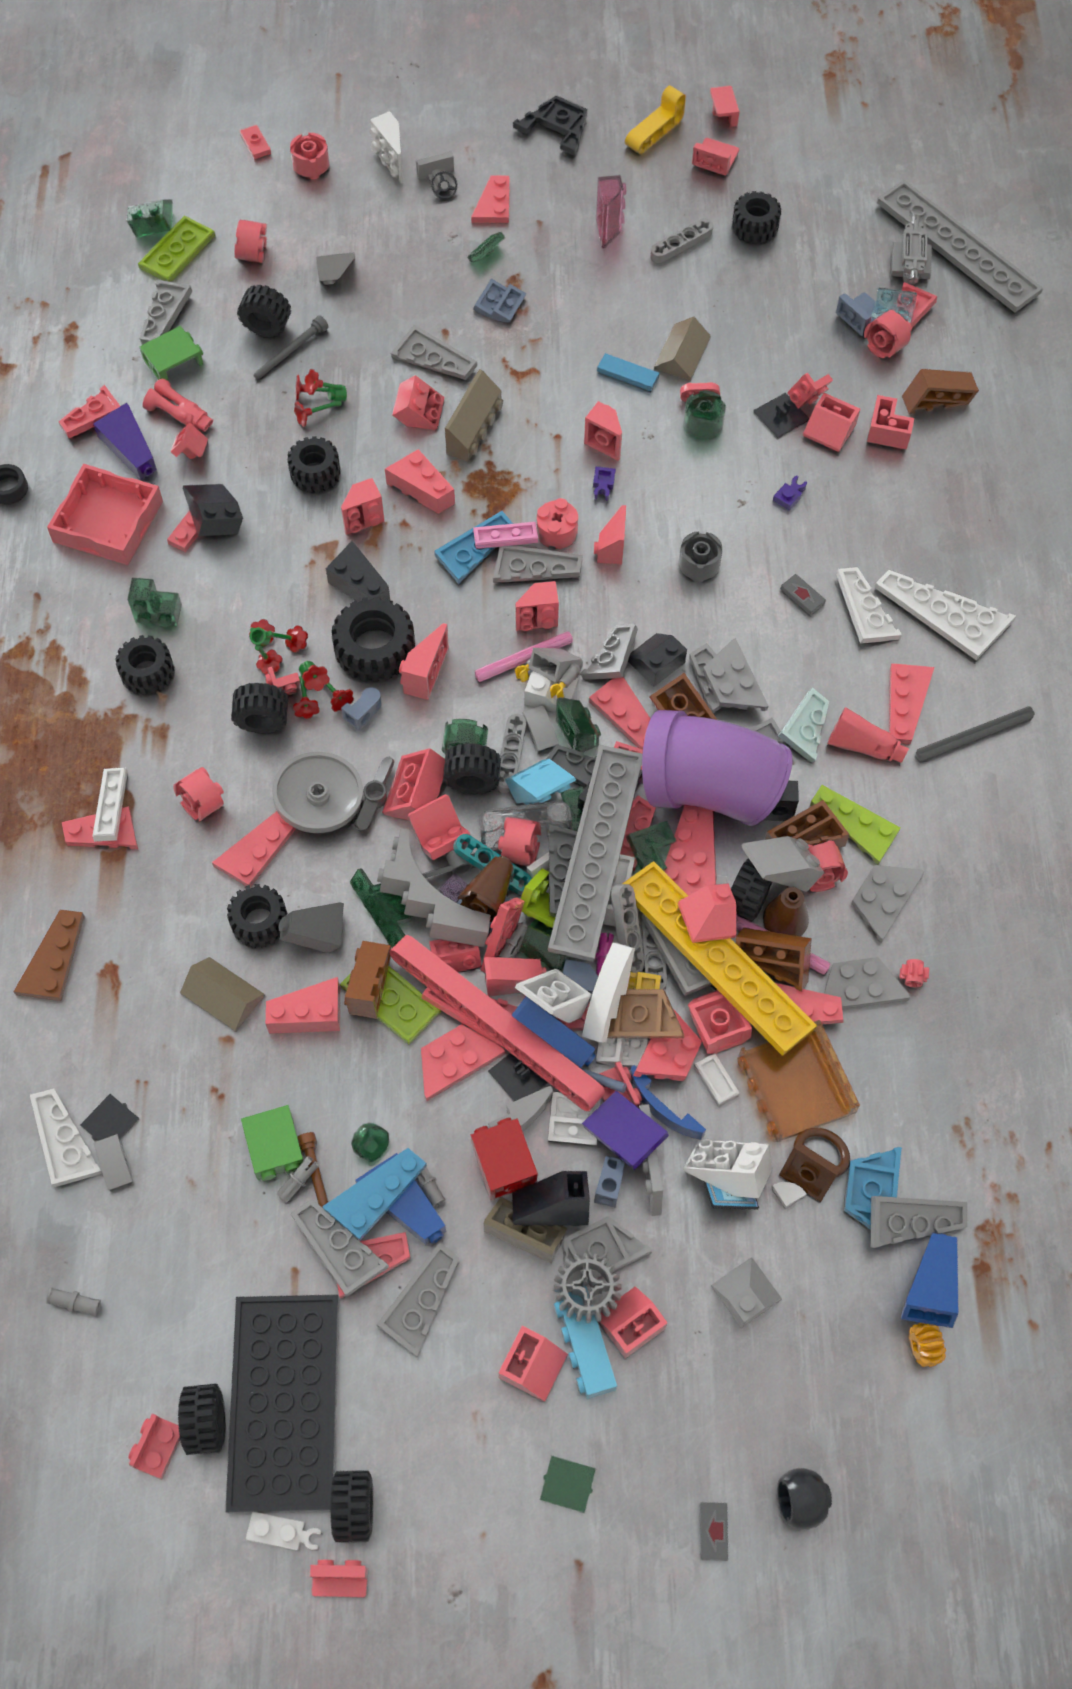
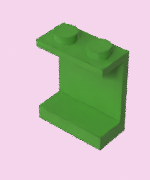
M181 326L139 346L143 361L158 380L166 379L169 381L166 371L192 358L200 366L203 365L202 356L204 354L198 344L195 345L191 334L185 332Z
M289 1105L241 1118L257 1180L268 1181L274 1179L277 1174L284 1172L290 1174L295 1172L302 1164L304 1159L301 1154Z

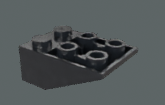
M561 1171L512 1192L513 1225H589L590 1196L587 1171Z

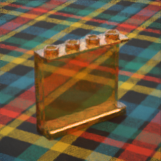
M820 1020L814 1022L817 1025L814 1031L783 1056L770 1043H766L747 1051L745 1047L741 1048L737 1058L740 1069L742 1071L745 1070L748 1076L747 1085L750 1091L756 1094L758 1110L761 1114L765 1115L768 1121L766 1123L767 1130L770 1136L775 1137L777 1142L796 1136L805 1129L820 1127L855 1114L860 1107Z

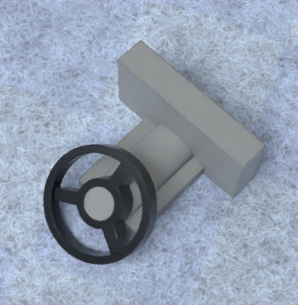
M451 151L416 160L419 180L429 178L432 191L438 198L449 199L456 193L458 187L457 180L450 173L454 171V156ZM448 175L453 178L455 187L452 185ZM448 189L454 190L450 196L444 197L439 195L440 192H446Z

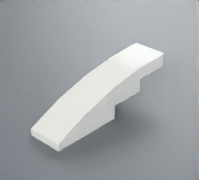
M612 943L594 987L583 1028V1037L601 1043L607 1042L610 1021L617 1017L620 996L626 995L635 948Z

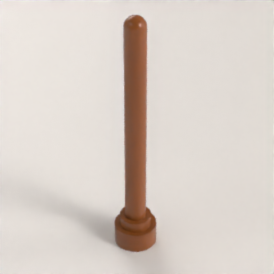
M307 1132L297 1136L301 1151L305 1152L306 1157L310 1156L313 1158L308 1167L314 1161L317 1162L314 1151L317 1140L314 1132ZM317 1168L311 1175L318 1204L323 1207L328 1203L320 1170Z

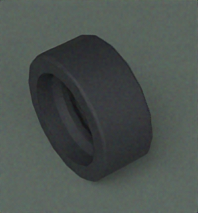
M0 465V481L5 478H16L19 480L16 486L10 490H0V504L16 503L26 495L28 490L25 475L15 465Z

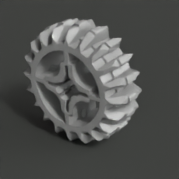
M584 1252L583 1260L580 1259L578 1254H575V1263L567 1258L565 1260L567 1268L559 1266L558 1271L561 1275L554 1276V1281L559 1283L553 1285V1291L559 1292L554 1299L556 1302L564 1301L560 1304L559 1309L563 1311L569 1308L567 1312L568 1318L572 1317L573 1313L577 1314L576 1322H580L582 1316H586V1323H591V1316L593 1315L597 1322L601 1321L600 1312L606 1317L610 1316L608 1307L615 1310L617 1304L613 1300L621 1299V1294L616 1291L622 1289V1284L615 1283L620 1279V1274L611 1275L615 1270V1265L606 1267L607 1258L598 1262L599 1254L597 1253L594 1254L593 1259H589L588 1252ZM583 1269V1275L580 1280L573 1281L572 1284H566L574 1272ZM591 1269L599 1272L607 1283H603V1280H596L592 1276ZM586 1277H588V1283L591 1287V1292L589 1293L588 1298L587 1292L585 1288H583L584 1283L586 1282ZM602 1291H608V1295L603 1302L592 1306L593 1296L602 1294ZM568 1292H572V1295H579L583 1299L584 1306L575 1303L570 1298Z

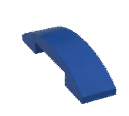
M633 1065L630 1069L631 1083L633 1088L638 1089L643 1105H649L650 1113L675 1132L701 1140L705 1135L706 1129L689 1113L682 1120L649 1091L652 1082L650 1078L645 1074H642L641 1077L633 1075L637 1068Z

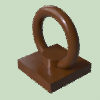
M818 1127L805 1129L796 1137L793 1150L779 1176L790 1183L798 1185L807 1194L821 1202L835 1178L841 1176L848 1169L850 1164L849 1149L845 1142L830 1130ZM812 1137H820L833 1143L840 1153L839 1164L836 1166L804 1145L805 1141Z

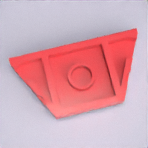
M516 897L500 905L497 916L493 919L490 926L493 930L485 942L487 949L484 958L498 957L506 945V939H510L518 925L525 901ZM483 959V963H482V966H481V969H480V970L483 971V972H484V959Z
M675 1010L674 1012L683 1030L684 1038H650L633 1074L635 1077H641L642 1074L654 1075L655 1079L670 1078L676 1081H684L687 1077L702 1041Z
M462 1024L422 1047L421 1056L426 1101L505 1055L504 1048Z

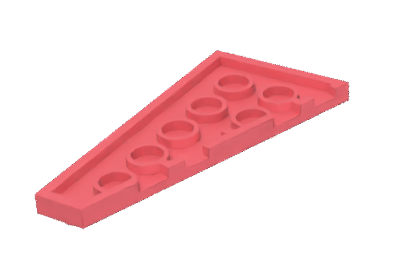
M685 805L663 871L689 896L706 886L716 885L714 811Z

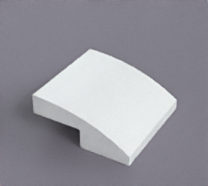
M607 1038V1042H598L596 1062L615 1066V1063L620 1061L623 1067L631 1068L633 1065L637 1067L650 1038Z
M553 1092L548 1140L597 1145V1138L588 1132L582 1123L600 1106L601 1099L590 1111H584L562 1093Z

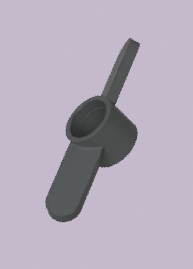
M390 756L382 760L374 780L364 786L365 800L355 821V826L359 830L367 829L375 810L385 805L387 799L385 785L395 763ZM373 791H380L383 793L378 798L368 797V795Z
M498 847L490 848L501 855L502 852ZM453 850L446 855L448 866L422 873V875L428 878L451 871L453 875H462L475 868V866L458 856ZM485 853L478 854V859L481 863H489V857Z

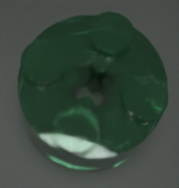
M708 390L700 391L696 395H690L685 405V431L699 438L714 439L724 425L726 404L721 400L722 397Z
M453 719L452 724H448L447 721L444 726L442 752L446 754L448 749L459 744L471 743L487 746L488 727L484 724L483 728L477 726V721L470 719Z

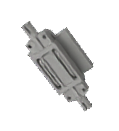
M915 214L911 216V223L906 224L902 242H893L891 276L903 277V281L908 284H916L919 278L930 279L932 245L927 244V231H925V225L919 224L918 214L916 219Z

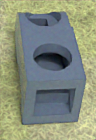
M372 687L366 688L362 692V697L352 706L346 703L341 708L343 719L360 730L380 710L382 705L380 691Z
M610 1156L605 1157L594 1203L616 1208L625 1165L622 1159Z

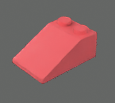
M441 624L408 653L405 661L402 660L399 673L402 674L400 684L403 685L404 694L429 700L449 649L447 624Z

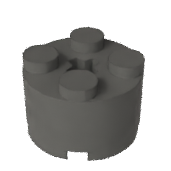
M697 531L688 534L683 539L680 548L678 564L681 571L697 583L715 576L721 565V541L709 532L702 534Z

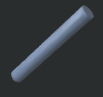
M581 1068L602 1086L622 1093L625 1092L626 1083Z

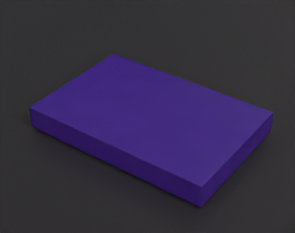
M617 1090L582 1123L588 1132L634 1170L669 1136L664 1128Z

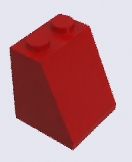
M511 1118L502 1119L494 1127L482 1126L475 1129L474 1134H471V1143L490 1201L509 1195L516 1190L537 1182L538 1173L518 1118L514 1120Z

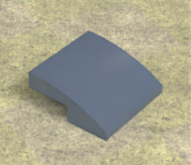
M491 278L475 303L473 310L489 318L509 323L527 293L511 284L507 288Z

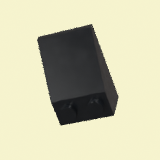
M223 484L183 485L184 495L198 536L233 535L239 533L243 516L237 500Z

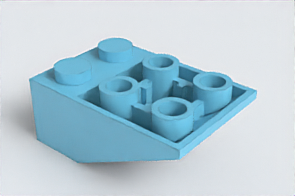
M551 759L541 760L505 779L516 804L524 803L525 805L537 802L543 803L552 798L550 794L564 792L571 788L570 783L576 781L574 776Z

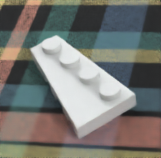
M858 567L838 569L836 576L860 644L899 640L902 636L901 632L892 625V618L889 614H885L881 608L882 603L878 597L873 596L870 591V585Z
M55 1089L31 1094L30 1099L52 1188L100 1175L101 1170L82 1140L79 1131L70 1119Z

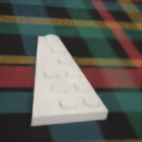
M888 570L876 582L874 587L975 660L990 647L1016 617V615L1010 613L1005 615L997 612L998 609L991 606L990 608L977 604V601L946 590L941 592L933 589L934 586L927 583L926 585L914 582L913 578Z

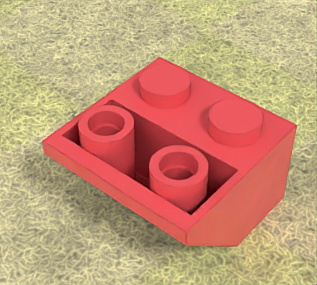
M415 375L399 385L392 416L407 427L436 430L445 397Z
M823 393L812 412L803 436L839 452L857 424L860 408L827 393Z
M373 478L353 484L341 506L346 535L357 533L362 529L384 522L382 496Z
M556 581L534 583L515 603L516 631H529L537 628L549 629L558 626L559 601Z
M636 1286L622 1295L620 1300L615 1301L617 1304L615 1310L608 1307L610 1316L606 1317L600 1312L601 1321L598 1322L624 1359L665 1330L668 1324L654 1303Z
M522 1326L498 1373L499 1379L545 1402L568 1354L546 1337Z

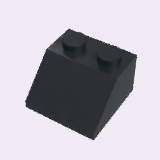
M656 633L630 653L628 663L654 687L685 663L687 648L673 635Z

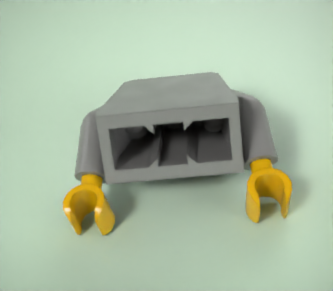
M533 648L531 658L526 662L527 665L516 667L515 674L521 682H526L529 680L528 671L532 670L555 683L559 682V684H554L550 687L551 698L557 695V701H561L564 699L563 689L567 688L573 680L577 679L580 669L583 667V660L559 648Z

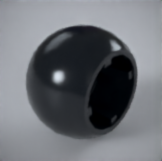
M796 1468L782 1475L778 1481V1505L786 1524L796 1529L808 1530L819 1526L826 1520L829 1508L832 1506V1495L829 1485L824 1483L820 1474L810 1469Z

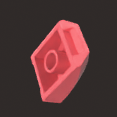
M718 990L697 997L688 1004L695 1027L707 1054H717L737 1045H742L751 1038L752 1027L748 1020Z

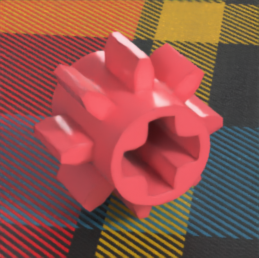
M909 959L900 968V979H905L906 986L921 987L923 982H927V979H929L930 968L924 967L922 960Z

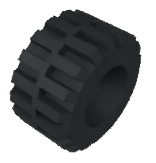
M752 191V193H745L744 196L741 195L736 200L733 210L732 229H734V233L740 239H745L746 242L764 243L765 240L769 241L772 237H775L779 229L782 210L780 202H777L775 197L772 198L771 194H764L762 191L760 193Z
M252 285L244 293L237 309V316H239L238 319L242 322V325L248 328L250 332L258 336L274 338L283 333L291 314V305L288 299L284 298V295L276 289L266 285Z
M312 436L310 439L305 437L303 441L298 440L296 445L291 446V451H288L287 454L289 473L293 484L299 486V489H307V492L312 493V491H316L318 493L322 489L324 491L328 490L329 486L333 487L335 481L339 480V475L341 474L339 455L336 446L332 445L331 441H325L323 437L317 439V436ZM311 463H321L317 466H307Z
M140 635L138 639H135V637L131 638L129 643L124 642L122 644L123 648L118 649V655H116L115 660L120 678L128 690L132 689L133 693L136 694L141 692L142 695H147V692L155 694L156 690L162 691L164 685L168 686L170 684V679H173L174 664L167 645L162 643L161 639L156 638L154 640L153 636L148 635L145 638L144 635ZM142 662H154L152 666L146 669H136Z
M248 683L234 690L231 720L235 726L254 733L276 732L286 726L288 695L284 693V690L267 683Z
M468 743L453 746L445 754L443 781L451 789L463 793L482 794L491 792V790H495L499 785L500 755L494 749L480 744Z
M749 858L741 866L731 891L736 901V915L752 922L757 918L773 882L763 879Z
M254 884L253 888H250V885L245 886L244 891L238 890L236 892L237 897L232 896L230 899L231 904L227 906V918L235 938L238 941L241 940L242 944L246 946L250 943L252 948H256L257 945H260L261 948L266 947V943L269 942L272 945L275 943V938L280 940L279 923L288 913L281 895H278L277 890L273 888L270 891L268 885H264L261 888L260 884ZM256 909L270 911L269 916L260 923L246 921L248 914Z
M217 1383L183 1387L178 1405V1427L180 1442L186 1455L220 1452L225 1440V1407L223 1395Z
M369 1470L336 1471L333 1476L330 1514L331 1533L335 1542H368L371 1537L373 1526V1482Z

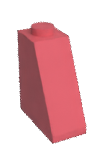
M485 957L484 972L487 995L492 997L521 993L515 988L516 984L546 973V967H541L540 959Z

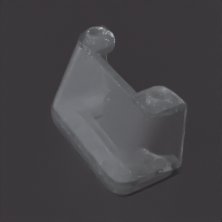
M563 801L490 809L481 812L477 818L479 840L489 848H493L499 842L502 833L505 832L504 823L506 817L540 822L541 828L546 827L547 837H549V824L572 830L571 810L569 805Z

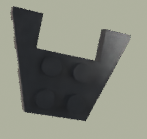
M556 95L539 105L538 110L534 112L529 111L521 120L516 119L513 122V128L528 134L536 123L544 125L562 135H566L560 143V150L575 155L588 109Z

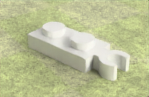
M252 1512L246 1540L299 1551L300 1544L303 1543L308 1549L316 1551L319 1549V1546L311 1544L310 1537L314 1534L322 1535V1531L317 1528L304 1531L305 1522Z

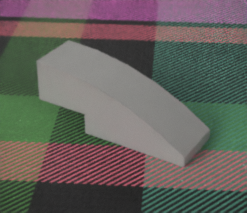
M548 1086L507 1104L508 1115L488 1123V1128L498 1125L497 1122L502 1119L511 1118L514 1120L518 1118L523 1132L547 1107L552 1099V1087Z

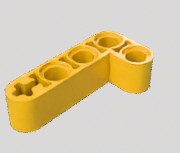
M671 85L667 86L662 93L661 106L627 134L625 145L639 154H643L682 120L685 113L686 95Z

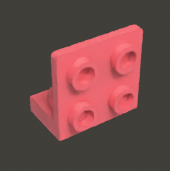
M706 137L702 144L696 142L693 148L692 165L727 175L739 153V148Z
M447 794L408 814L423 852L432 860L454 850L453 844L460 835H470V832L461 826Z

